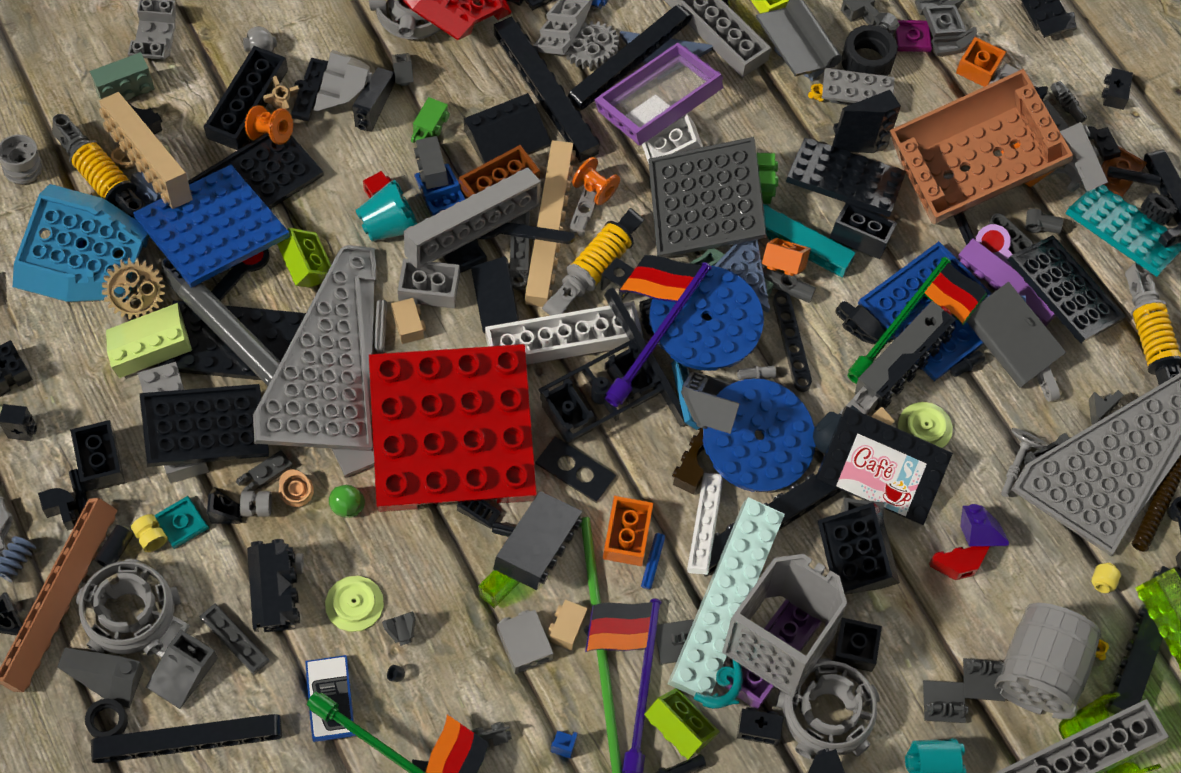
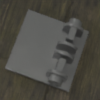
M963 658L964 698L1005 702V698L1000 694L1001 688L998 686V689H996L994 686L997 677L1001 675L1004 663L1001 661Z
M923 680L924 721L966 723L968 706H965L964 683Z

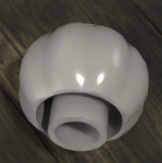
M253 27L247 32V37L243 38L244 51L249 52L253 46L272 52L274 47H277L276 37H272L271 33L264 27Z

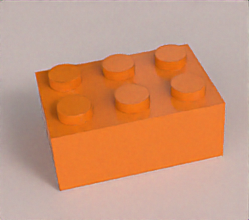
M614 496L603 552L604 560L642 566L653 508L652 502Z

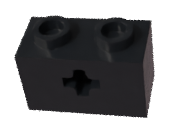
M1112 68L1110 74H1106L1104 79L1106 88L1104 87L1101 98H1104V106L1124 110L1129 100L1133 72Z
M3 404L0 414V426L7 438L31 441L32 436L37 432V423H35L26 406Z
M753 707L742 708L737 738L778 746L781 739L784 716L774 711H767L765 713L759 712L758 709ZM758 722L762 723L763 728H759Z

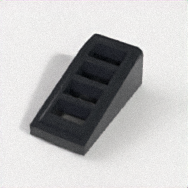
M484 500L471 501L468 507L465 506L468 501L457 503L458 512L490 529L501 514V511ZM475 504L478 505V507L476 508V510H475V511H472V509H473V507L475 506ZM482 508H484L485 511L483 512L482 516H480L479 513L482 510ZM489 512L493 513L487 521L485 518L487 517Z

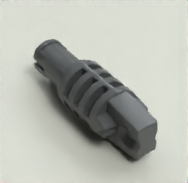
M1061 81L1053 83L1050 88L1065 112L1070 113L1077 123L1084 122L1087 116L1080 109L1079 102Z

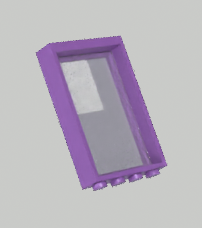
M676 43L595 99V103L600 114L641 146L723 89V77L719 71H715L708 63L700 60L696 54H692L687 47Z

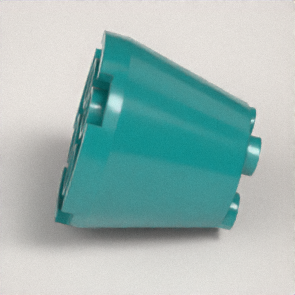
M396 180L386 184L356 209L359 219L363 221V224H361L362 228L372 242L402 236L407 228L418 224L410 204H408L405 196L402 195L404 193Z

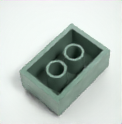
M141 52L90 71L100 100L117 92L125 100H130L133 97L155 90L149 68Z

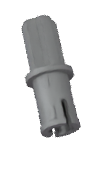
M756 365L754 368L739 369L737 377L739 380L775 378L776 369L774 366L758 367Z

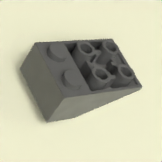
M180 630L168 645L146 688L181 709L217 661L218 657L215 650Z

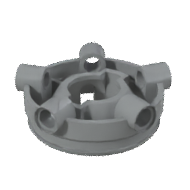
M369 0L370 11H375L381 25L389 33L397 37L410 40L423 39L441 30L411 9L403 7L400 4L403 0H388V12L391 20L387 18L385 0ZM424 20V25L417 26V22Z
M126 559L103 567L79 590L76 598V604L79 605L82 627L90 638L86 645L96 653L109 651L117 654H130L144 650L148 656L154 655L155 653L151 649L153 647L162 649L163 643L160 641V638L166 633L171 624L174 606L181 604L177 587L170 588L162 575L137 559ZM117 574L120 581L117 584L111 585L106 578ZM149 575L155 577L160 583L156 584L155 587L159 602L163 608L161 613L158 612L155 596L151 592L149 583L146 581ZM125 594H135L143 599L145 609L136 617L138 622L128 625L127 622H115L111 617V611L104 607L108 598L116 600ZM86 607L94 609L102 626L115 632L114 639L96 624L92 627L89 626L86 619ZM137 631L134 633V638L121 640V634Z
M829 658L819 659L810 672H815L816 681L819 682L817 684L814 681L810 682L803 696L800 695L801 687L793 698L780 690L776 707L783 708L786 726L790 734L798 742L795 750L801 756L811 759L814 753L817 754L818 751L829 748L830 751L836 749L839 756L853 752L858 757L871 745L867 738L876 722L877 702L880 701L879 694L873 684L870 685L868 680L853 667L832 661ZM846 675L859 684L854 692L855 696L852 693L854 683L847 679ZM823 694H833L843 701L847 710L853 711V716L850 720H844L840 725L824 723L820 719L814 718L812 711H810L811 704L809 701H814ZM798 702H800L799 713L803 714L811 728L818 733L828 735L827 742L822 741L823 736L808 727L804 730L794 714ZM870 705L871 713L862 711V708ZM859 718L869 720L866 729L861 725L847 737L845 742L833 743V736L842 735L854 728Z

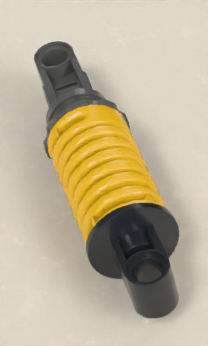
M64 114L55 115L52 123V134L58 139L63 148L66 149L67 154L70 156L69 162L78 170L101 198H104L135 219L133 212L141 209L143 206L142 201L135 195V184L128 180L126 175L103 151L97 141H90L87 136L83 135L68 116Z

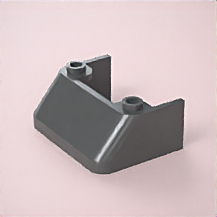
M690 372L683 384L681 394L693 421L697 423L696 426L704 429L710 427L731 434L740 403L716 396L725 387L732 384L731 382L697 372Z

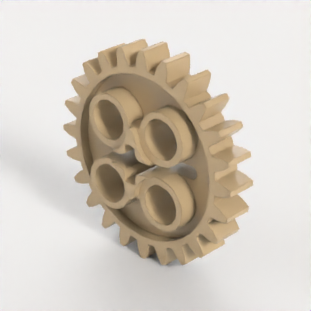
M128 258L126 264L123 260H120V266L114 263V271L111 269L107 270L110 276L104 275L103 277L107 282H103L102 287L107 289L102 290V295H108L104 298V302L110 301L108 308L115 307L114 314L121 311L122 318L125 314H128L129 319L132 318V315L139 318V314L144 316L147 315V311L152 313V307L159 308L157 301L163 302V298L159 295L165 294V291L160 289L165 287V283L160 282L163 280L162 275L156 276L159 270H152L153 264L147 267L146 260L140 264L138 258L133 263ZM129 272L137 274L135 279H128L126 275ZM141 276H145L144 279H142V280L138 283L140 277H141ZM149 283L153 287L147 291L143 290L142 286ZM137 284V291L132 290L130 293V286L135 287ZM117 287L125 289L122 294H117L114 290ZM130 293L128 299L123 302L122 300ZM133 298H138L141 301L138 305L130 303Z

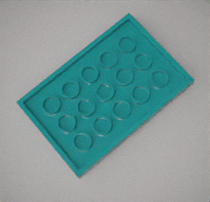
M1101 185L1083 194L1065 213L1156 277L1181 253V242L1165 248L1158 242L1159 237L1168 230L1165 226L1153 222L1151 218L1148 219L1147 215L1140 212L1136 206L1124 201L1120 195L1114 194L1105 185Z

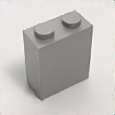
M525 610L519 613V616L504 618L497 624V632L514 674L553 660V651L536 610Z

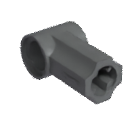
M1039 209L1027 211L1025 229L1028 232L1037 233L1042 230L1060 234L1063 218L1045 215Z

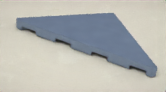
M621 31L619 36L628 44L640 34ZM669 39L647 57L643 63L647 64L676 43L687 47L692 54H696L699 58L712 51L713 46L710 44ZM679 62L657 79L660 81L684 67V65Z
M758 239L734 244L715 266L729 270L745 280L758 296L762 310L768 313L770 305L768 303V293L764 281Z

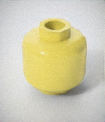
M1111 563L1099 564L1095 568L1091 582L1098 592H1113L1118 586L1121 573Z

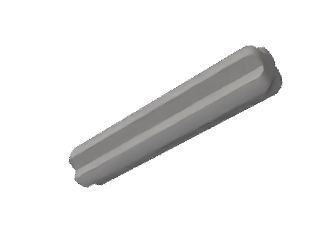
M386 300L377 301L374 342L376 352H384Z

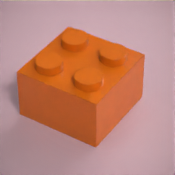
M974 37L959 62L956 74L985 87L990 83L1001 66L1006 51Z
M775 238L767 243L762 264L767 265V269L774 271L780 269L784 271V274L795 276V274L797 275L806 269L811 248Z

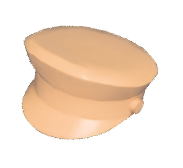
M291 469L281 475L279 495L283 502L291 507H301L312 499L314 494L312 481L302 472Z

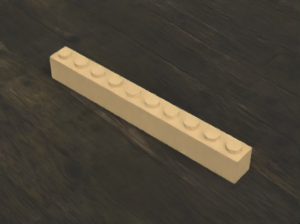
M555 140L551 142L537 227L563 231L564 227L561 226V222H565L566 211H563L564 206L567 207L569 196H566V191H570L571 181L568 178L573 175L574 166L571 165V161H575L576 151L573 150V143ZM535 239L525 293V305L543 307L553 296V290H550V287L555 284L556 274H553V269H557L558 258L555 257L556 253H560L561 243Z

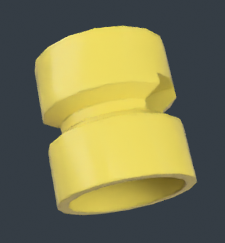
M153 514L144 515L131 525L136 538H140L139 543L145 552H153L161 548L168 540Z

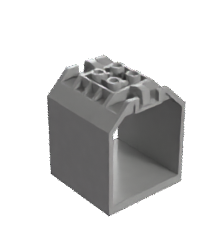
M805 554L777 557L772 560L732 616L722 651L723 654L792 698L833 640L847 605L840 576L832 571L826 577L822 576L825 566L818 563L812 569L809 567L812 559ZM782 596L796 607L825 623V629L807 655L799 652L751 621V618L766 598Z

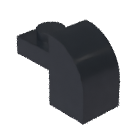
M61 488L39 492L38 495L45 516L49 518L61 514L67 531L73 529L75 526L74 521L77 520L74 510L78 509L73 496Z

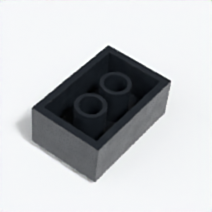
M845 203L834 224L830 238L855 250L881 259L891 240L897 222L869 210Z
M110 420L70 429L80 482L85 492L125 482L115 431Z

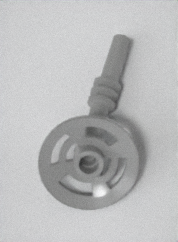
M1012 428L1011 431L1021 441L1019 444L1020 449L1013 465L1009 467L1006 474L1007 479L1001 495L1004 497L1009 496L1013 483L1019 476L1020 466L1027 450H1030L1031 447L1047 448L1048 446L1038 437L1017 428Z

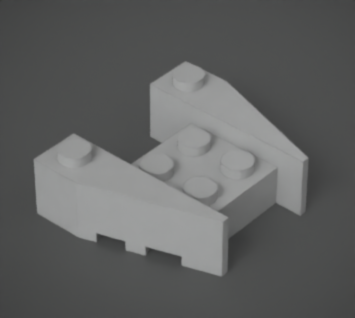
M1080 122L1060 131L1073 154L1072 161L1086 191L1088 192L1108 182L1088 138L1090 131L1087 125H1082Z

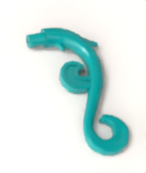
M733 660L734 669L726 666L718 670L716 674L718 685L727 687L730 685V681L727 678H733V685L725 695L718 696L719 694L716 693L713 696L708 694L705 696L696 692L693 700L703 703L702 706L712 709L739 704L740 702L736 698L743 684L741 665Z

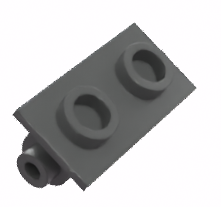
M503 722L494 723L491 725L492 728L483 730V727L471 730L488 742L487 748L490 747L488 739L492 738L494 746L508 743V740L512 739L510 731L506 732V729L510 728L509 725Z

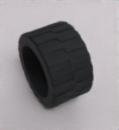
M862 25L856 27L846 38L842 53V67L845 71L888 76L891 73L897 55V41L891 33L880 26ZM863 48L872 49L883 58L868 60L861 57L856 50Z

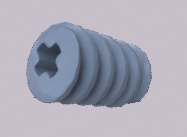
M13 536V543H8L7 548L9 550L2 551L4 557L0 556V577L11 583L13 580L10 578V575H18L14 569L23 568L19 562L27 563L24 555L32 556L29 548L36 550V547L31 542L17 536Z

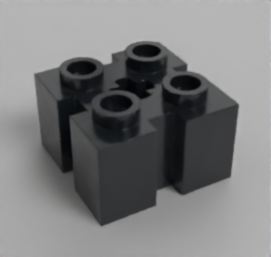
M11 340L0 345V396L11 391L10 386L17 384L20 387L33 380Z

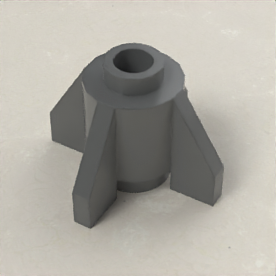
M876 13L874 15L875 26L886 29L894 36V30L900 26L897 18L891 13Z
M413 611L382 621L384 630L395 643L399 642L400 646L411 643V638L415 637L416 619Z

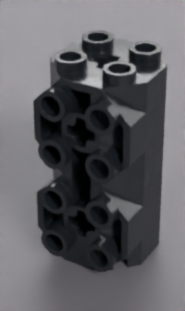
M274 539L271 541L272 543L263 544V541L251 542V547L247 548L254 632H259V628H264V632L289 630L288 625L296 628V624L300 623V612L295 606V603H299V596L296 587L293 588V583H297V572L292 567V563H296L295 551H293V547H290L289 544L284 543V539Z

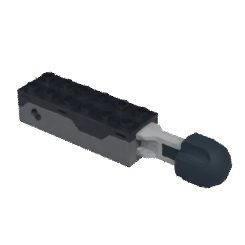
M931 301L858 378L855 389L856 395L846 406L866 415L873 409L878 410L880 407L886 409L892 402L891 398L894 395L898 396L904 389L903 385L906 382L910 383L915 378L917 370L924 369L929 362L928 359L938 354L941 349L939 347L943 343L946 345L951 340V334L955 330L954 324L956 319L951 316L949 309L945 306H938ZM844 408L839 414L828 412L815 427L813 439L819 451L826 453Z

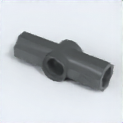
M766 266L763 268L764 278L774 284L773 288L778 291H785L789 295L805 302H811L816 287L797 280L795 276L767 269Z

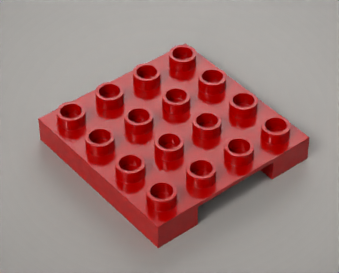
M525 344L369 354L376 506L378 512L418 509L420 504L497 499L498 504L526 502L535 499L537 494Z

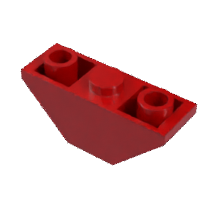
M970 546L965 549L958 547L948 553L944 551L937 552L931 558L929 565L931 568L955 581L972 577L979 569L990 546Z

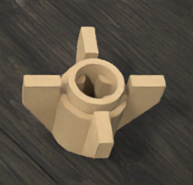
M274 76V89L271 94L264 95L263 100L273 105L274 108H282L289 111V99L298 92L299 88L294 86L288 90L285 86H279L277 76Z

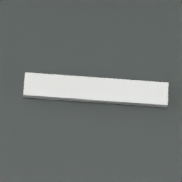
M704 473L687 567L688 573L708 575L724 479L720 474Z

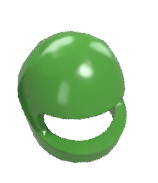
M341 485L331 491L329 506L336 515L352 518L360 514L364 509L365 498L356 487Z

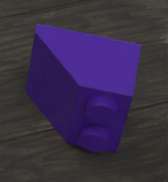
M971 504L962 507L960 527L969 546H1009V541L999 521L982 505Z

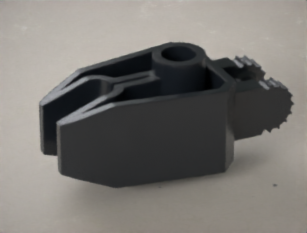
M842 301L835 310L837 316L844 321L842 324L843 328L863 342L875 344L884 333L880 322L861 305L855 308L850 303Z

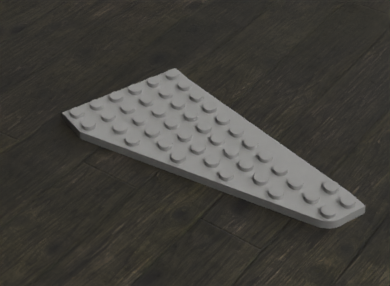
M348 245L341 248L337 253L253 414L254 444L371 451L373 448L369 354H372L374 281L376 277L375 248Z
M1181 373L1026 464L1011 490L1108 555H1113L1127 529L1181 455Z

